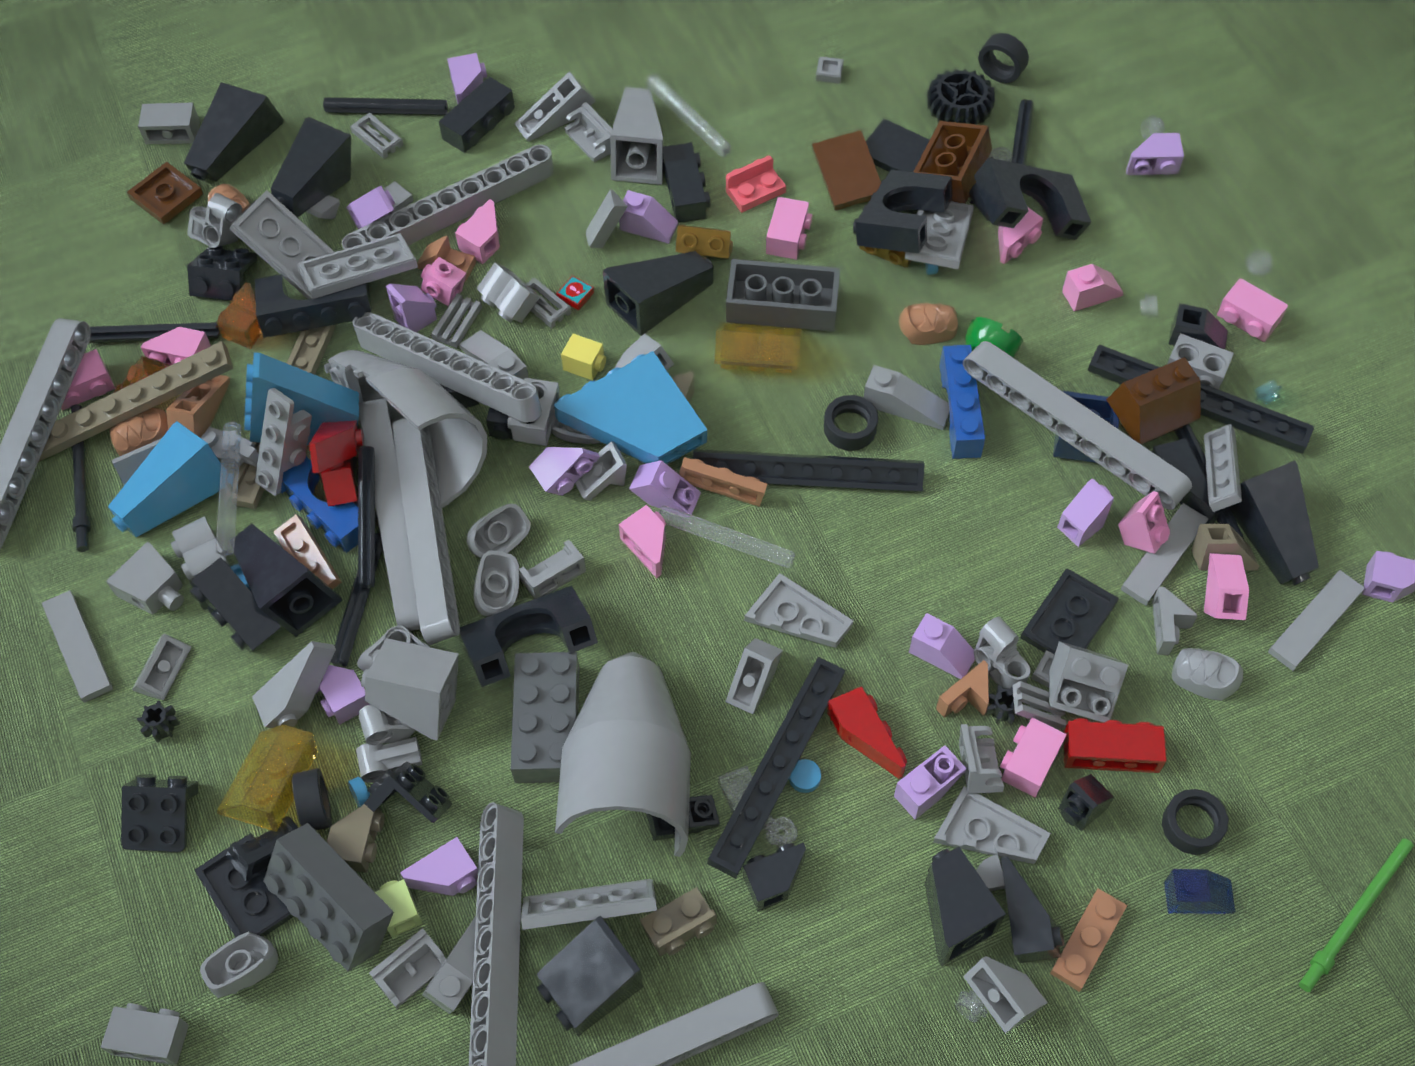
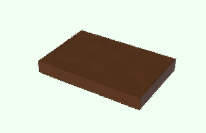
M861 130L812 144L813 153L835 211L871 200L873 193L880 187L881 181Z

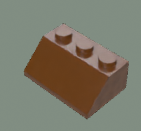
M939 121L913 172L952 176V202L966 204L969 192L976 183L974 175L985 163L992 151L989 127L985 125Z
M1183 357L1122 383L1106 400L1130 437L1143 445L1201 418V380L1187 359Z

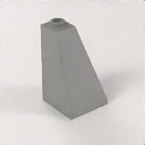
M625 87L610 134L611 180L659 185L663 183V135L650 89Z

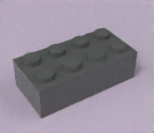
M732 259L726 297V322L834 332L840 268Z
M569 652L515 653L511 772L515 783L559 782L562 747L579 715L580 667L577 652L571 654Z
M308 823L278 838L263 881L268 890L276 894L287 906L290 914L297 917L305 925L310 935L314 939L319 940L329 951L333 960L340 963L347 972L377 954L394 913L389 906Z

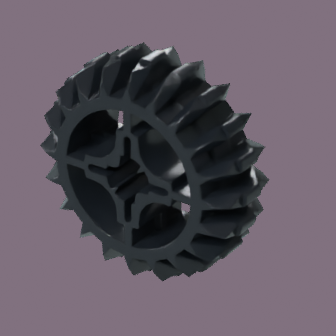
M955 67L953 72L945 70L943 74H937V77L930 83L929 90H927V106L931 116L937 118V123L939 121L975 125L984 123L987 117H990L995 105L994 87H991V80H985L984 74L977 75L976 70L968 72L966 67L963 71H959Z

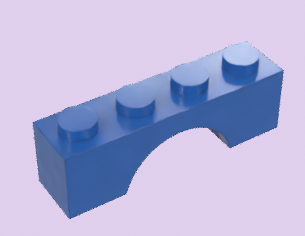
M971 345L943 346L939 365L942 387L946 388L949 400V437L952 459L981 458L985 443L977 381L967 373L963 366V360L972 352Z
M306 456L304 462L283 472L280 493L286 492L290 496L288 499L294 508L299 512L303 509L308 514L306 517L315 529L321 527L326 532L324 535L333 547L336 548L339 545L348 553L358 545V507L353 502L328 507L327 502L317 499L314 496V490L320 477L318 473H313L312 462Z

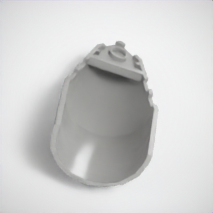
M347 350L328 360L329 363L324 365L326 374L330 372L334 383L359 392V403L385 398L389 404L392 424L395 421L406 418L418 431L429 426L442 508L466 491L479 474L487 454V434L481 422L431 376L417 368L359 350Z
M629 652L608 661L602 667L562 747L555 833L562 834L564 829L576 818L593 812L607 810L638 811L662 818L675 827L674 856L680 857L685 851L688 841L691 752L660 667L636 652Z

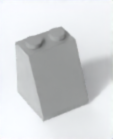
M386 638L381 649L375 650L370 669L366 668L363 672L361 686L365 688V701L428 738L438 740L456 701L459 654Z

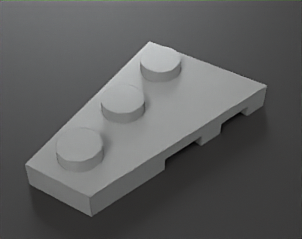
M781 573L778 574L744 616V621L834 648L838 646L853 627L852 619Z
M964 786L936 834L933 843L956 848L959 846L961 849L989 855L998 854V857H1008L1012 860L1035 864L1051 833L978 793L968 794L967 787Z

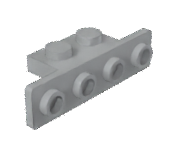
M272 388L268 390L255 482L276 496L281 491L283 472L304 462L312 415L305 410L293 414L294 401L277 389Z

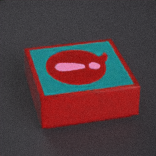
M572 275L556 292V295L566 304L579 311L594 294V287Z

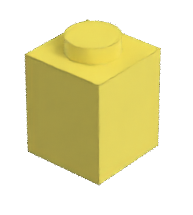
M576 334L571 335L561 353L564 371L592 381L598 371L601 372L606 364L603 344Z

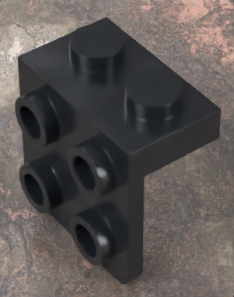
M222 246L216 248L207 247L206 250L187 265L189 296L242 302L245 299L244 272L258 260L257 254L243 248L225 250Z
M407 761L394 772L389 769L382 777L380 776L367 790L371 796L364 802L374 812L397 791L432 823H435L452 806L447 792L437 785H432L425 778L426 775L420 767Z
M141 774L137 775L136 779L123 785L121 812L122 848L125 850L181 852L187 845V800L198 794V781H187V776L181 775L169 776L167 780H158L156 775Z

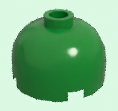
M976 317L975 320L972 319L968 327L965 345H971L973 351L981 342L988 341L1014 358L1022 345L1023 339L1013 329L1009 333L1001 329L1003 324L989 318Z

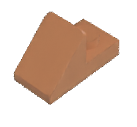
M444 236L427 245L417 263L418 269L423 270L427 264L432 265L440 257L466 272L464 281L466 282L476 264V258L474 255L451 249L448 236Z
M985 660L939 696L936 710L944 718L952 711L954 713L961 711L968 701L983 716L985 715L989 702L988 663Z

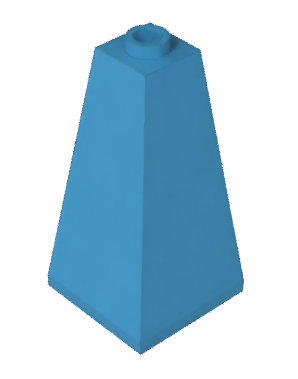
M176 421L108 505V508L115 516L111 520L121 532L128 530L132 535L138 537L225 489L233 481L209 444Z

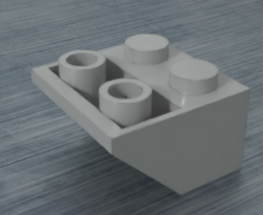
M1059 641L1050 667L1049 706L1103 723L1110 720L1128 664L1116 658Z

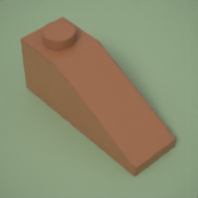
M219 375L182 393L166 409L168 430L178 421L201 438L215 417L230 384V377Z

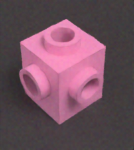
M438 257L432 265L427 264L421 273V278L423 279L421 291L426 294L429 293L432 298L449 306L456 294L462 292L466 272Z

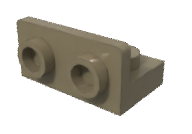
M696 887L640 919V923L658 955L661 957L666 953L669 956L678 953L686 946L685 942L695 936L700 939L710 934L714 930V925L717 924V915L713 909L709 908Z

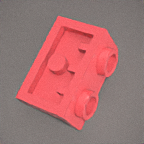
M770 155L757 159L753 163L735 169L726 175V193L741 213L786 193V185L773 169V158Z

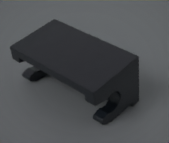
M286 816L282 818L283 822L278 824V827L243 845H240L238 842L230 844L231 849L227 850L226 855L245 882L267 871L276 840L298 828L291 817Z

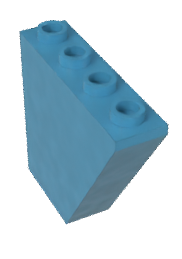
M653 351L646 355L640 354L636 356L631 363L622 368L612 369L605 377L586 383L581 390L572 395L566 394L554 404L555 417L559 422L606 445L611 441L615 442L619 451L645 464L660 460L665 464H669L707 442V428Z
M254 352L253 364H247L244 430L250 431V442H261L268 390L272 388L277 389L294 401L293 414L305 410L312 415L307 445L311 442L321 423L357 420L358 426L359 392L262 353Z

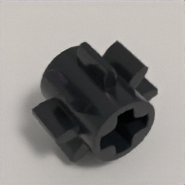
M998 685L996 695L989 693L988 703L992 705L987 707L986 714H993L996 718V724H999L1000 721H1008L1010 725H1013L1015 714L1013 686L1010 689H1003Z
M157 701L155 705L149 707L144 706L142 717L137 718L139 724L143 726L140 730L145 738L152 735L156 742H160L161 738L173 737L174 727L180 725V722L174 716L176 710L172 705L164 708L161 701Z

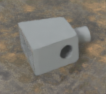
M146 542L106 580L117 597L150 614L156 613L163 605L171 611H175L184 601V597L178 593L182 588V582L176 572L149 542Z

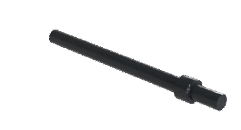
M78 404L72 405L71 413L82 409V406ZM84 441L72 446L75 517L72 519V529L76 533V550L78 552L89 550L88 532L91 531V519L87 516Z

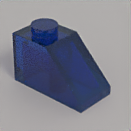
M1173 869L1164 881L1168 913L1234 914L1236 912L1231 880L1207 869Z

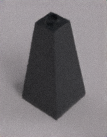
M221 82L184 164L191 171L193 177L201 181L209 179L217 182L283 125L284 119L266 95Z
M311 117L305 118L271 187V194L296 217H299L326 196L351 180V135Z
M696 251L608 267L603 270L606 305L642 336L714 283V267L709 259L703 258Z
M1294 460L1240 484L1242 501L1229 506L1236 521L1280 585L1288 581H1292L1293 585L1299 584L1311 578L1309 572L1319 568L1299 468Z
M251 523L229 541L259 609L295 637L343 601L338 593L254 524Z

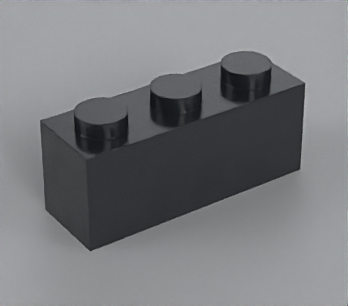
M489 76L439 121L442 139L463 153H466L484 135L493 130L505 116L511 114L515 108L512 90Z
M692 142L663 147V170L674 218L678 220V223L707 219L706 208L711 207L709 192H704L703 190L706 187L704 172H699L698 168H701L699 152L694 153Z
M221 557L189 583L193 587L189 590L190 593L200 604L206 602L213 610L210 613L211 617L220 627L226 625L233 633L230 638L241 651L245 648L249 652L253 651L281 627L275 620L259 609L252 592Z

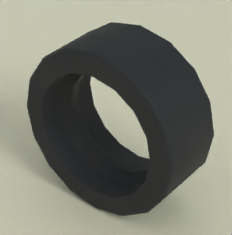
M997 33L992 35L981 48L978 61L981 69L991 79L1000 83H1011L1016 81L1027 67L1029 54L1025 45L1015 36L1008 33ZM993 50H998L1008 55L1013 61L1014 66H1008L999 61L994 55Z
M844 395L834 399L828 405L824 415V434L835 447L846 451L859 450L867 447L874 440L878 426V413L870 401L857 395ZM843 413H856L866 419L867 427L858 433H847L837 428L834 420Z
M316 768L294 773L292 788L300 825L303 826L308 823L315 831L331 827L330 801L321 770Z
M1190 789L1184 790L1173 797L1163 813L1162 827L1166 838L1180 851L1192 855L1206 854L1216 848L1226 834L1229 818L1226 808L1217 797L1207 791ZM1186 805H1193L1206 811L1214 824L1211 835L1204 839H1197L1184 833L1176 821L1179 809Z

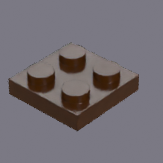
M165 162L127 191V194L133 202L164 225L202 196L203 192L200 186L171 164Z

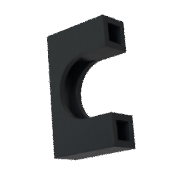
M988 158L974 175L992 225L1014 228L1029 211L1022 193L1032 197L1043 207L1057 237L1077 240L1092 223L1071 174Z
M891 170L887 177L882 180L878 190L873 193L869 203L864 206L860 216L854 220L853 234L856 235L857 246L919 253L927 241V216L899 213V211L923 210L944 213L952 201V176Z
M282 274L255 279L256 316L263 338L351 322L355 317L357 319L363 317L365 312L372 313L369 283L315 299L296 300L288 296Z
M572 585L460 627L462 642L481 687L511 677L504 654L512 644L524 637L539 633L555 634L562 639L569 654L598 643L591 618Z

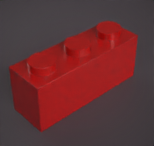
M1078 718L1068 721L1063 732L1067 734L1063 742L1064 768L1160 773L1166 763L1164 726H1155L1151 722L1122 724L1118 720H1108L1104 723L1091 722L1085 718Z

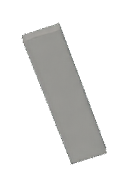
M1231 424L1204 435L1209 506L1213 512L1242 501L1236 435Z
M1183 503L1168 523L1170 529L1168 540L1160 546L1155 554L1147 552L1122 585L1121 591L1147 606L1158 587L1163 584L1195 540L1199 525L1206 524L1209 518Z
M1339 570L1271 646L1268 653L1294 671L1365 588Z
M71 590L42 602L80 699L85 703L113 690Z

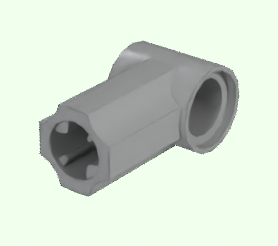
M416 737L385 745H369L365 743L356 749L360 776L366 783L375 782L389 769L394 772L406 761L417 766L422 765L421 752Z

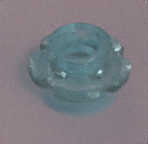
M1275 380L1259 386L1254 390L1257 395L1256 400H1263L1264 404H1268L1278 399L1282 386H1278Z

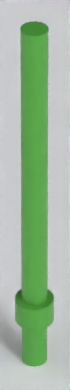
M1401 839L1322 951L1318 950L1310 960L1311 967L1299 982L1301 989L1311 992L1322 975H1327L1335 965L1334 958L1414 847L1410 840Z

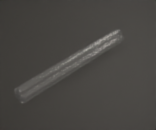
M653 73L647 77V86L721 157H725L731 152V144L657 74Z
M235 421L225 423L223 429L216 553L221 556L232 555L235 544L241 425Z
M666 505L662 506L659 510L667 525L786 568H790L795 560V553L788 549Z

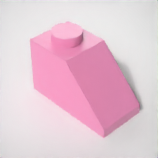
M1094 264L1068 271L1062 290L1074 312L1123 296V291L1112 273Z
M645 505L619 524L620 539L649 571L658 578L662 572L666 522L659 512H653Z

